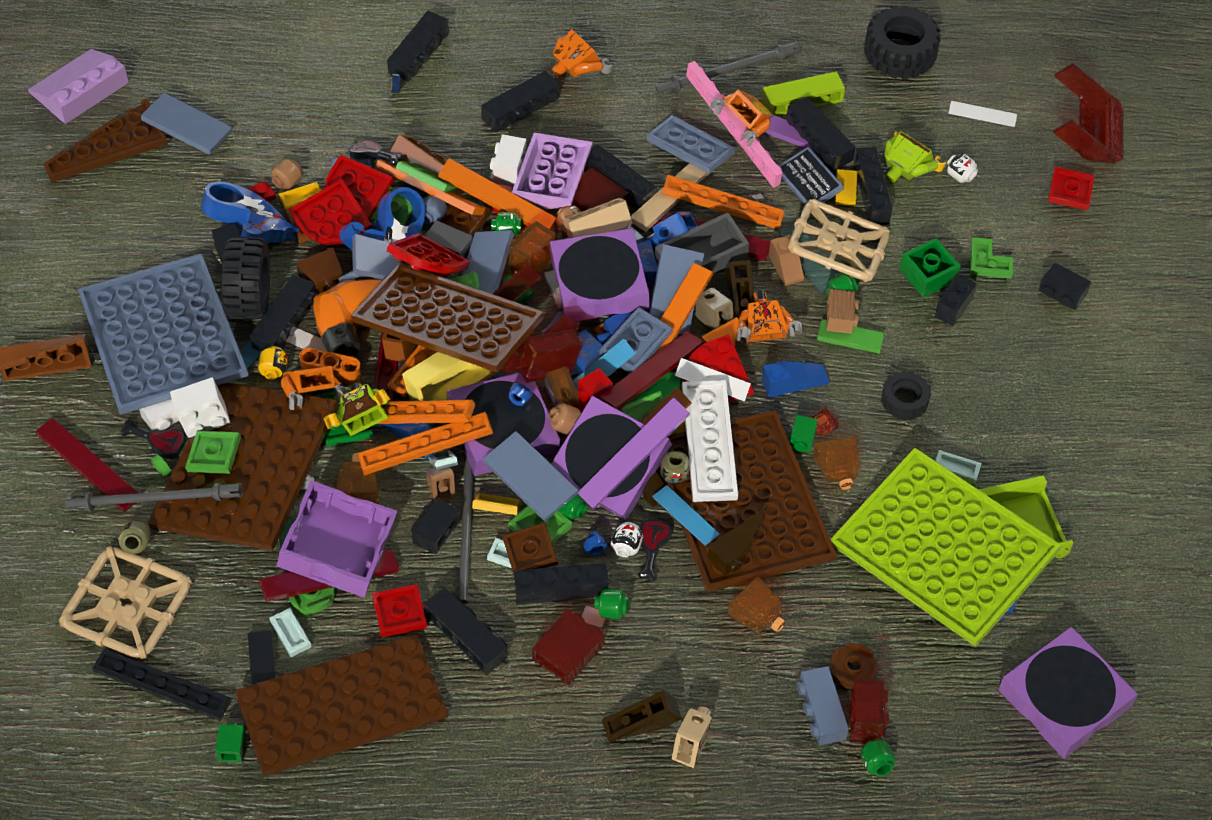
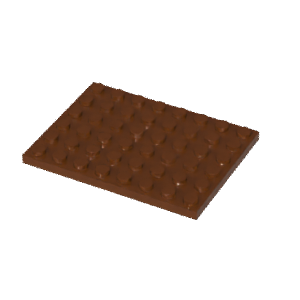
M233 383L220 384L217 387L225 402L230 424L210 431L240 433L241 439L230 474L187 472L185 466L195 438L193 436L189 438L164 491L212 488L215 483H222V485L241 483L242 488H239V490L243 489V496L241 498H223L222 501H216L213 497L158 501L148 521V525L151 529L273 551L328 430L323 418L335 413L338 403L333 399L302 395V409L294 405V410L289 409V398L283 391Z
M776 410L730 421L738 500L693 502L690 469L688 478L681 484H670L665 481V484L719 533L716 538L705 546L681 524L706 593L836 560L837 554ZM686 432L668 436L667 438H669L672 444L668 452L679 451L688 457ZM763 510L765 513L763 525L743 565L736 572L731 571L724 576L707 557L709 545Z

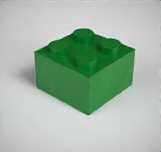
M935 238L902 254L899 270L918 293L925 298L951 285L958 276L961 266L940 241Z

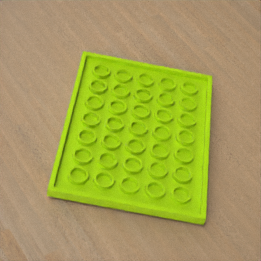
M916 448L907 455L830 539L834 548L975 647L1061 550V544Z

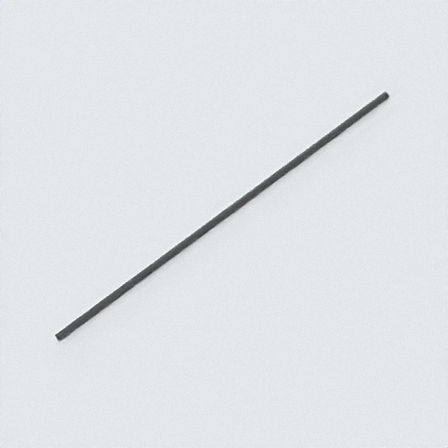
M483 172L479 173V175H481L482 177L486 178V174H485V173H483ZM477 199V204L484 206V202ZM484 224L478 232H484ZM466 454L459 598L461 603L468 602L473 472Z

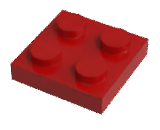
M1055 167L1048 202L1088 210L1095 175Z
M417 584L372 593L381 638L427 628Z

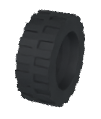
M896 372L885 381L881 402L884 409L895 418H902V420L915 419L920 417L922 413H925L931 396L930 385L927 384L925 378L923 379L921 375L914 372ZM899 388H908L916 393L917 398L912 403H904L896 398L895 393Z

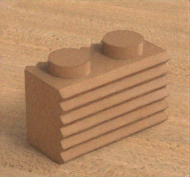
M830 289L827 301L826 331L852 334L853 327H857L858 315L855 313L858 311L859 300H855L854 291L846 292L841 289L839 291L837 289Z

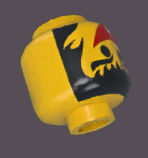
M276 346L263 350L259 357V372L270 380L282 377L287 369V354Z

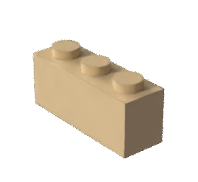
M621 198L563 219L568 238L625 230L627 226L633 224L626 201Z

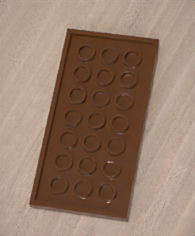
M399 263L351 314V319L355 323L498 373L544 319L543 311L422 270H415L410 266Z
M417 634L235 690V695L263 777L448 718V711Z

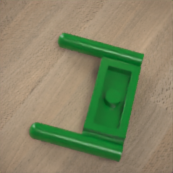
M329 389L315 392L316 397L335 400L336 391ZM340 425L328 429L324 437L326 446L329 447L370 439L374 437V432L372 430H365L351 436L347 434L345 427Z

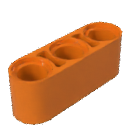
M314 348L303 349L299 354L301 370L332 366L333 375L340 383L352 385L361 381L360 362L354 357Z

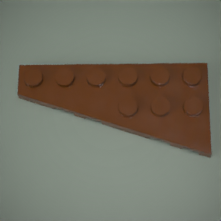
M147 98L141 101V105L135 109L133 107L126 111L127 114L121 118H114L92 132L85 141L80 140L76 142L74 148L69 151H62L43 163L50 182L53 183L168 145L162 130L141 120V115L150 107Z

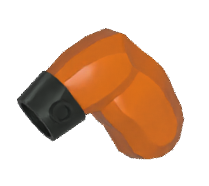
M377 278L346 280L314 297L313 309L317 329L328 352L350 357L358 354L360 343L356 329L364 327V325L353 322L351 314L383 280Z

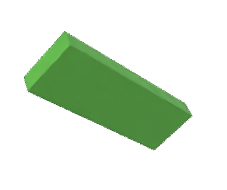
M400 161L397 163L396 169L443 192L455 193L457 187L437 175L410 162Z
M827 320L821 321L817 341L880 354L884 336L883 332L853 327L852 334L826 331Z

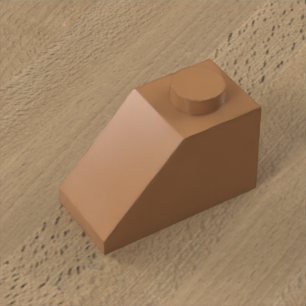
M790 235L772 239L769 249V257L784 286L804 281L800 256L792 254L788 249Z
M433 467L426 470L427 483L433 502L436 498L442 501L455 499L454 473L452 469L448 467L436 470Z

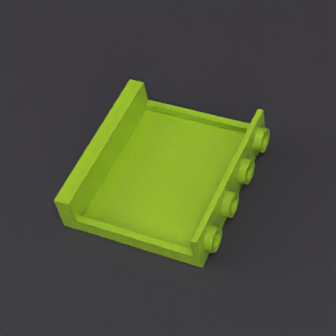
M1044 475L978 489L1061 544V550L1056 554V558H1063L1070 553L1073 541H1066L1046 495L1045 487L1047 481Z

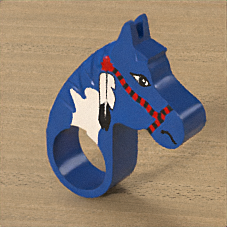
M212 182L205 187L201 204L202 211L214 220L230 224L236 223V225L242 226L240 237L263 238L267 243H282L285 239H297V236L292 232H298L299 227L287 222L270 203L256 193L227 182Z
M402 187L385 194L379 203L377 230H366L362 224L352 222L341 228L339 233L340 239L352 250V237L355 234L390 243L416 233L420 234L425 216L423 199L411 188ZM395 195L405 197L412 206L413 216L410 223L406 226L400 225V222L392 215L391 201Z

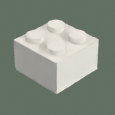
M502 135L500 142H497L495 146L496 156L491 159L490 169L493 171L490 181L495 184L512 186V193L526 155V139Z
M213 377L170 392L175 413L188 438L195 436L197 431H210L230 424L225 402Z

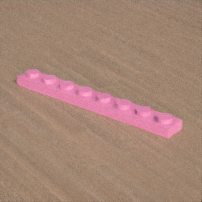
M695 61L688 64L686 77L709 106L713 99L722 100L725 97L716 89L715 83L709 80L702 67H699ZM723 106L721 113L717 115L771 186L773 188L779 186L783 174L781 167L775 164L770 153L764 150L757 137L750 147L746 146L748 140L740 141L744 132L749 130V128L728 107Z

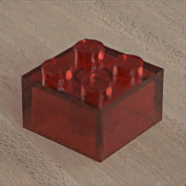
M855 678L849 699L850 743L866 744L870 740H880L881 736H885L886 726L889 723V712L885 711V704L888 703V689H884V680Z

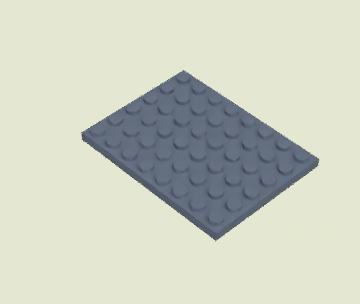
M202 254L78 289L120 415L171 400V391L212 377L216 385H220L248 376L243 358Z

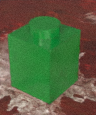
M796 415L790 439L792 449L799 452H811L818 419Z
M237 723L219 725L215 749L218 762H243L246 741L244 726H240Z

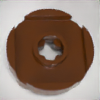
M857 643L837 648L830 662L832 679L845 688L857 691L864 690L866 686L873 682L878 669V664L873 657L872 651ZM855 662L859 669L851 670L848 664L852 665Z

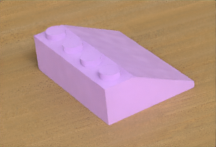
M90 49L28 89V91L63 123L67 124L129 82L123 64L111 55Z
M534 133L512 193L542 210L572 205L593 143Z

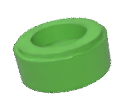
M158 454L151 459V463L162 476H166L171 472L170 467Z

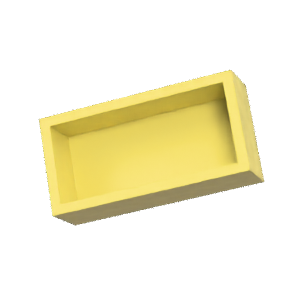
M437 352L404 372L402 376L410 401L446 400L447 390L483 382L495 375L496 372Z

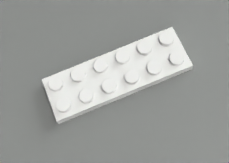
M726 380L682 382V392L692 402L686 409L690 415L685 419L692 501L738 500Z

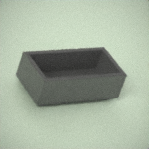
M726 213L656 246L655 260L659 264L662 245H669L704 253L702 267L715 273L725 268L729 262H737L748 257L749 243L730 214Z

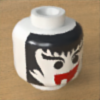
M960 153L957 156L953 155L947 162L949 165L947 169L948 174L959 183L970 182L977 175V163L965 153Z
M625 522L620 524L614 531L611 547L621 557L633 556L639 551L643 533L634 523Z

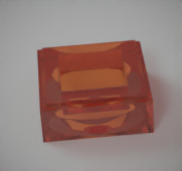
M827 408L809 417L818 419L816 432L821 437L839 427V422Z

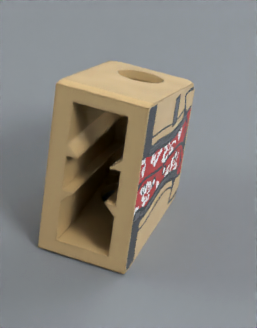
M700 706L697 710L689 709L677 732L672 760L692 768L695 767L708 738L712 717L710 716L711 711L708 708Z

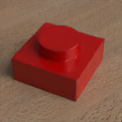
M266 180L248 188V190L256 193L267 202L276 199L275 192Z

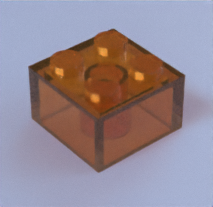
M537 221L531 226H527L523 233L509 244V272L512 274L518 273L532 282L552 263L550 241H555L556 233Z

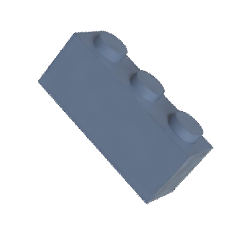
M829 667L802 671L800 679L796 684L799 695H803L805 701L803 703L804 713L811 720L810 731L812 737H816L818 745L846 740L849 728Z

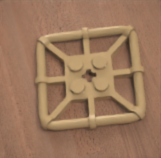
M811 199L804 206L800 218L795 221V229L789 240L788 249L792 254H797L826 266V269L830 270L832 268L868 282L872 280L880 261L885 257L884 251L889 240L890 230L886 226L883 227L853 215L854 212H846L819 202L816 199ZM823 212L844 219L843 226L829 221ZM810 213L819 222L822 229L807 224ZM851 222L872 231L859 233L854 229H849L848 225ZM802 232L817 238L815 241L798 242ZM880 240L875 250L860 245L862 242ZM818 250L829 254L830 257L827 258L811 251ZM856 254L872 259L869 269L863 266ZM835 257L849 262L852 267L834 261Z
M108 546L99 555L86 577L79 581V587L63 610L59 623L61 627L96 642V645L100 647L106 646L130 657L144 659L154 649L167 626L173 623V616L188 594L192 581L190 577L156 563L155 559L150 557L146 559L136 554L127 553L121 548ZM115 556L143 567L135 581L121 576ZM110 559L115 578L106 590L92 583L106 561ZM152 571L177 581L155 589L143 585ZM86 592L101 597L95 608L72 615ZM177 592L166 612H159L151 608L157 598ZM125 599H130L131 604H126L123 607L122 601ZM145 616L159 621V623L143 646L138 628ZM97 617L109 621L103 632L100 633L78 625V623ZM117 625L132 631L137 648L110 638Z

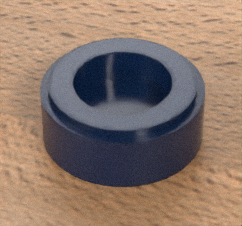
M392 73L391 93H398L400 91L399 73Z

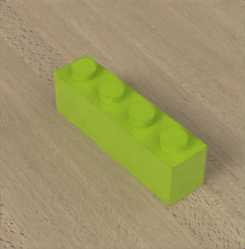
M836 71L763 87L761 101L772 115L780 116L787 114L789 105L805 97H808L817 107L843 102L845 87Z

